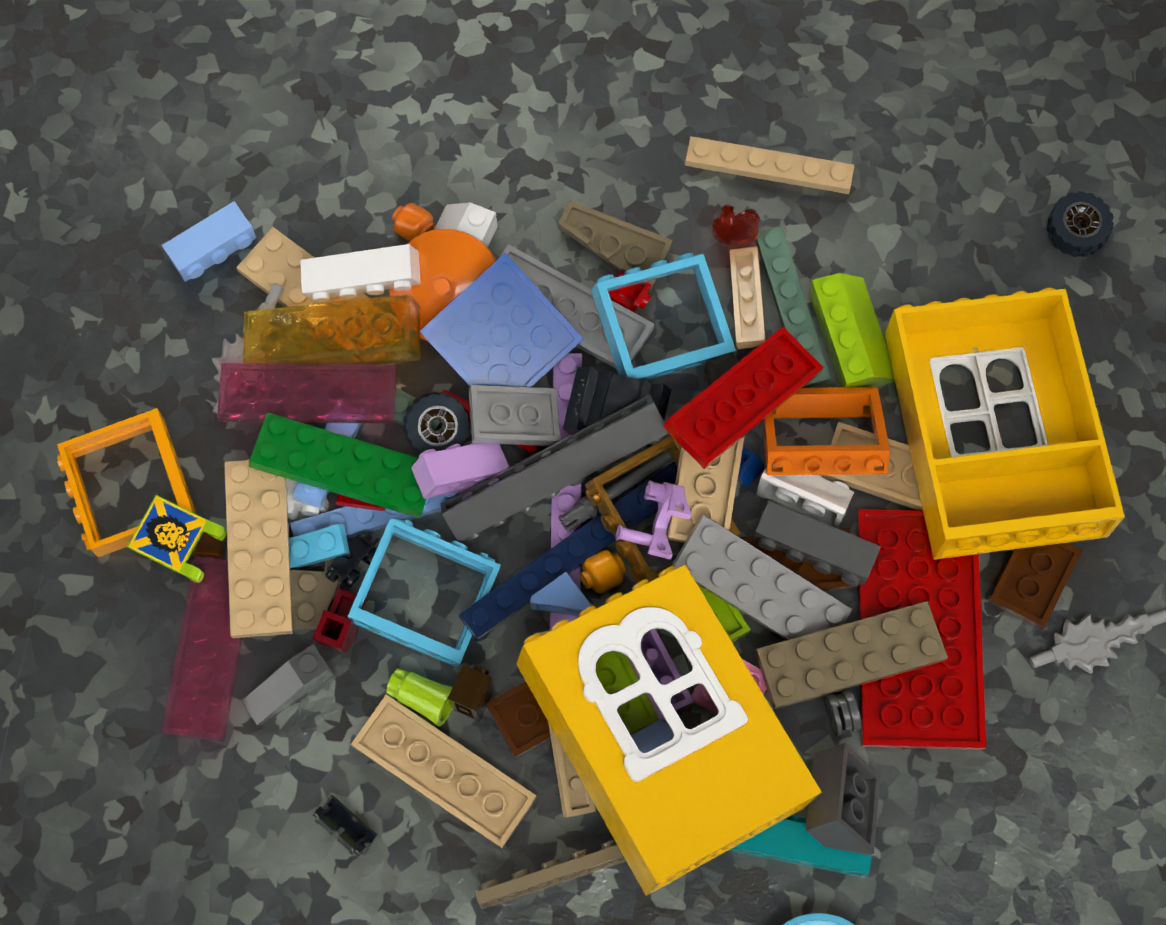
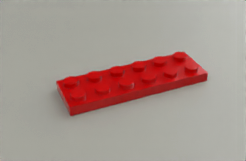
M782 327L667 419L663 427L705 469L815 378L824 367Z

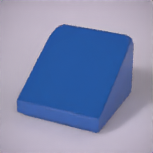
M743 447L737 481L743 486L748 487L763 471L764 464L759 455Z

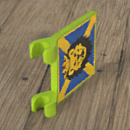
M156 495L127 548L196 583H200L204 573L199 568L188 564L187 561L203 532L219 541H223L227 531L221 525L202 518Z

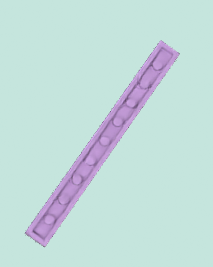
M568 353L553 367V388H556L561 440L570 436L569 433L563 430L576 370L577 367H582V353ZM581 483L576 486L569 485L561 489L559 494L552 498L551 548L581 528L580 524L572 529L571 532H567L558 518L579 504L581 499ZM581 566L569 574L579 590L581 587L579 575L581 573ZM550 612V630H552L551 628L556 623L568 619L571 622L579 618V616Z

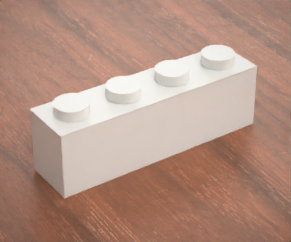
M410 244L300 260L302 294L311 298L313 302H328L330 297L337 296L343 299H351L357 297L358 293L365 292L369 295L383 294L386 289L407 291L411 289V286L421 285L419 251Z

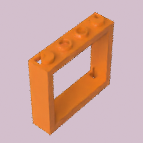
M878 387L801 388L761 422L767 475L888 474L890 447ZM871 417L876 445L777 446L774 418Z

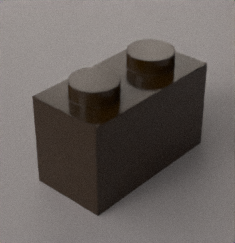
M474 664L471 668L463 665L448 697L452 710L480 722L487 707L486 703L490 701L495 690L492 677L488 676V670Z

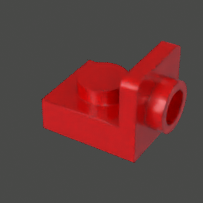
M620 271L617 277L623 276L624 273ZM647 282L643 286L638 283L612 290L608 293L612 301L635 313L638 307L643 310L652 295L647 292L652 284Z

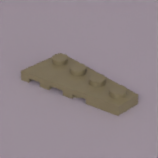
M569 200L558 223L560 230L622 273L636 267H640L641 271L649 269L653 263L666 260L673 245V240L571 200ZM657 278L642 282L640 284H642L643 286H645L647 282L652 284L650 289L648 290L649 292H651Z

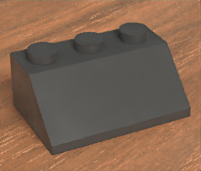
M846 743L814 753L812 777L822 793L808 805L806 831L824 847L864 855L874 854L880 776Z

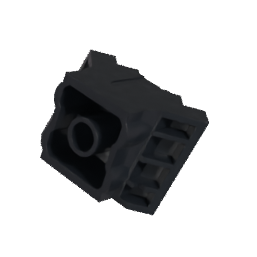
M592 366L577 367L563 430L572 435L649 394L664 420L672 389L664 383L651 384L646 379L625 377L612 371L599 372ZM647 444L641 447L639 451H644L653 445Z

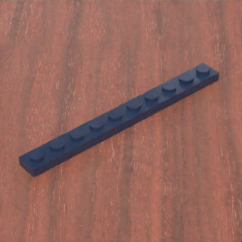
M674 461L613 504L626 528L633 529L658 511V502L644 498L645 489L649 481L659 484L664 482L675 484L678 467ZM601 513L459 614V618L476 641L529 604L532 595L563 573L567 572L569 575L582 566L586 559L604 550L616 541L612 532H608L603 526Z

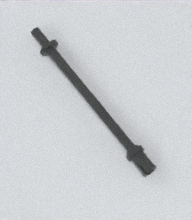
M663 451L607 488L605 491L610 500L673 460L669 451ZM583 497L579 500L578 505L558 518L562 522L561 524L567 532H571L572 529L587 519L592 520L598 513V507L592 505L588 498Z

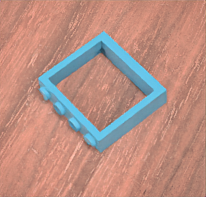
M687 253L679 256L677 261L667 263V260H661L653 263L649 269L641 271L640 267L632 268L625 271L623 276L614 278V275H606L597 280L598 283L591 290L618 375L634 379H646L648 381L728 358L736 351L704 254L694 256L693 253ZM693 269L718 344L633 368L608 292Z
M390 518L347 618L351 619L356 626L457 668L472 637V634L465 625L455 648H452L362 610L363 602L392 535L485 574L474 603L490 593L501 565L495 563V559L488 557V554L480 552L477 555L467 551L468 547L460 542L452 541L449 543L440 539L441 535L429 529H424V531L418 530L407 519L404 521L396 518V520Z

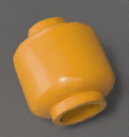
M602 550L585 560L582 564L583 572L579 575L586 589L592 588L596 593L602 594L622 583L626 569L621 557L617 553L612 554L609 550Z

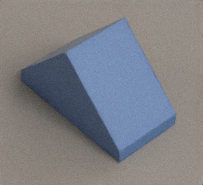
M567 572L532 595L530 600L532 610L578 616L580 612L591 606Z

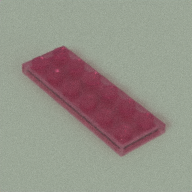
M221 363L217 419L219 422H264L268 412L301 423L394 424L397 367L396 365Z
M195 557L193 566L199 568L204 573V577L200 583L190 580L162 733L164 735L224 742L243 638H232L230 636L228 560Z

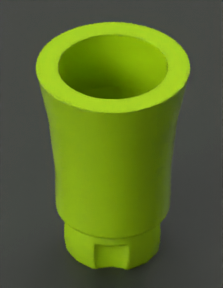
M397 668L390 677L386 693L396 698L398 702L422 714L438 727L445 723L452 711L448 701L452 686L441 684L402 668Z

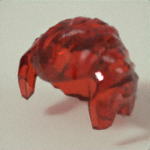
M725 205L721 208V215L714 219L712 224V234L718 242L725 247L740 248L756 240L759 232L758 222L760 221V216L756 210L747 208L736 214L733 211L734 207L731 205Z

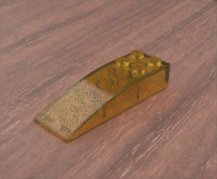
M410 294L244 312L243 366L245 368H339L420 360V305Z

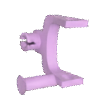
M649 481L645 489L644 498L658 502V512L654 519L652 535L624 528L619 524L615 540L622 539L649 546L648 554L671 560L673 555L666 535L671 516L690 520L692 514L683 486L667 482L659 484Z

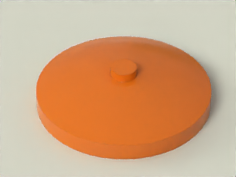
M436 229L422 233L407 243L419 251L421 285L411 286V289L407 291L389 289L393 309L400 321L413 334L424 340L427 339L421 334L420 330L497 261L492 251L481 240L469 233L454 229Z

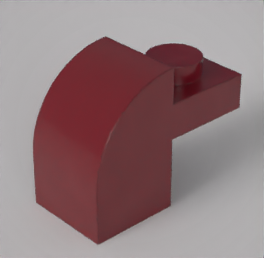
M338 588L329 612L324 610L313 635L315 643L343 653L348 651L358 632L354 622L347 618L357 594ZM365 598L363 602V605L361 607L362 610H364L366 607V604L368 602L367 598Z

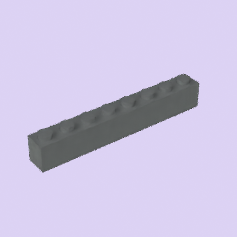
M649 394L440 503L441 514L458 542L465 539L466 541L473 540L481 534L482 530L490 526L497 527L502 525L508 519L507 517L517 512L519 514L527 512L533 507L534 503L542 499L548 500L555 497L561 489L569 485L576 486L582 483L586 476L595 471L603 472L610 468L612 463L618 459L634 456L641 447L647 444L654 445L659 443L669 432L663 427L665 422Z

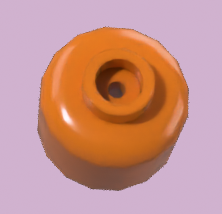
M414 202L408 203L404 207L399 206L392 216L394 232L408 242L422 233L435 229L433 215Z

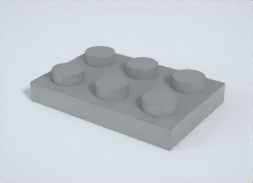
M470 386L469 404L472 443L551 446L561 441L556 388Z

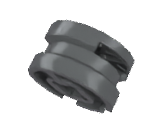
M849 688L841 690L840 694L837 695L831 693L824 696L829 722L836 736L845 734L846 730L851 729L854 732L861 729L859 709L854 695Z

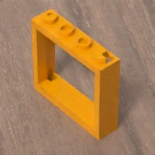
M158 408L57 444L60 453L57 456V463L62 472L66 471L68 478L64 482L69 497H74L76 503L73 513L78 524H83L85 533L81 534V538L85 542L87 551L91 550L97 557L127 547L138 526L105 539L101 538L76 461L77 457L153 430L178 506L197 515L165 419Z

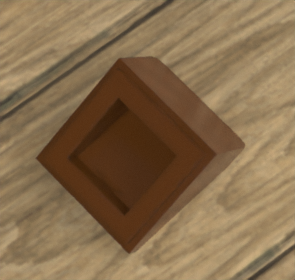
M203 532L192 552L195 559L225 561L227 535L223 541H219Z

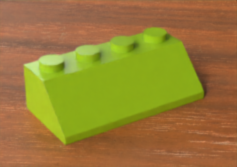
M837 273L813 279L809 289V296L839 387H878L895 382L887 345L864 278Z

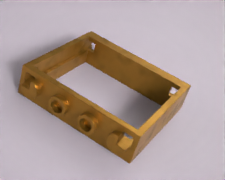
M672 435L585 484L587 488L586 495L592 505L598 507L602 514L601 521L608 532H612L614 537L616 536L619 524L624 528L626 526L602 485L665 450L669 451L678 467L681 445ZM731 518L729 531L737 536L740 532ZM622 539L616 542L619 554L623 558H627L631 565V574L637 583L645 579L651 582L659 578L658 575L673 564L671 562L652 573L636 543Z

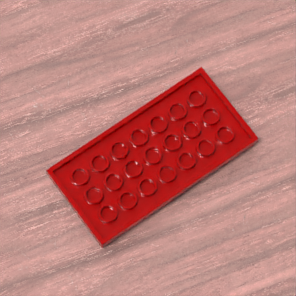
M858 509V537L881 546L865 585L858 584L859 620L928 601L948 657L943 662L860 685L861 747L985 750L986 725L979 554L934 560L923 510Z

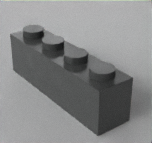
M770 500L766 505L753 538L763 549L768 551L779 550L786 553L785 556L794 562L801 563L805 561L814 565L813 568L823 574L834 573L841 576L843 582L852 586H858V584L865 585L881 548L879 545Z

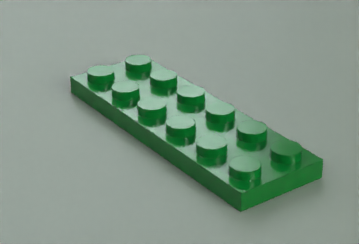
M267 412L249 460L250 468L420 519L427 500L423 498L411 469L419 458Z

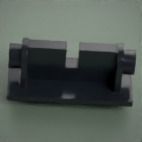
M364 531L362 534H357L348 545L349 555L352 558L349 560L345 556L337 557L327 568L326 578L333 583L338 580L340 589L344 590L346 586L351 588L360 578L362 568L366 564L370 565L380 539L377 538L372 543L373 538Z
M330 795L324 807L320 806L313 814L316 818L315 822L320 824L331 835L335 832L339 833L336 840L349 850L351 855L364 856L377 837V834L333 795Z

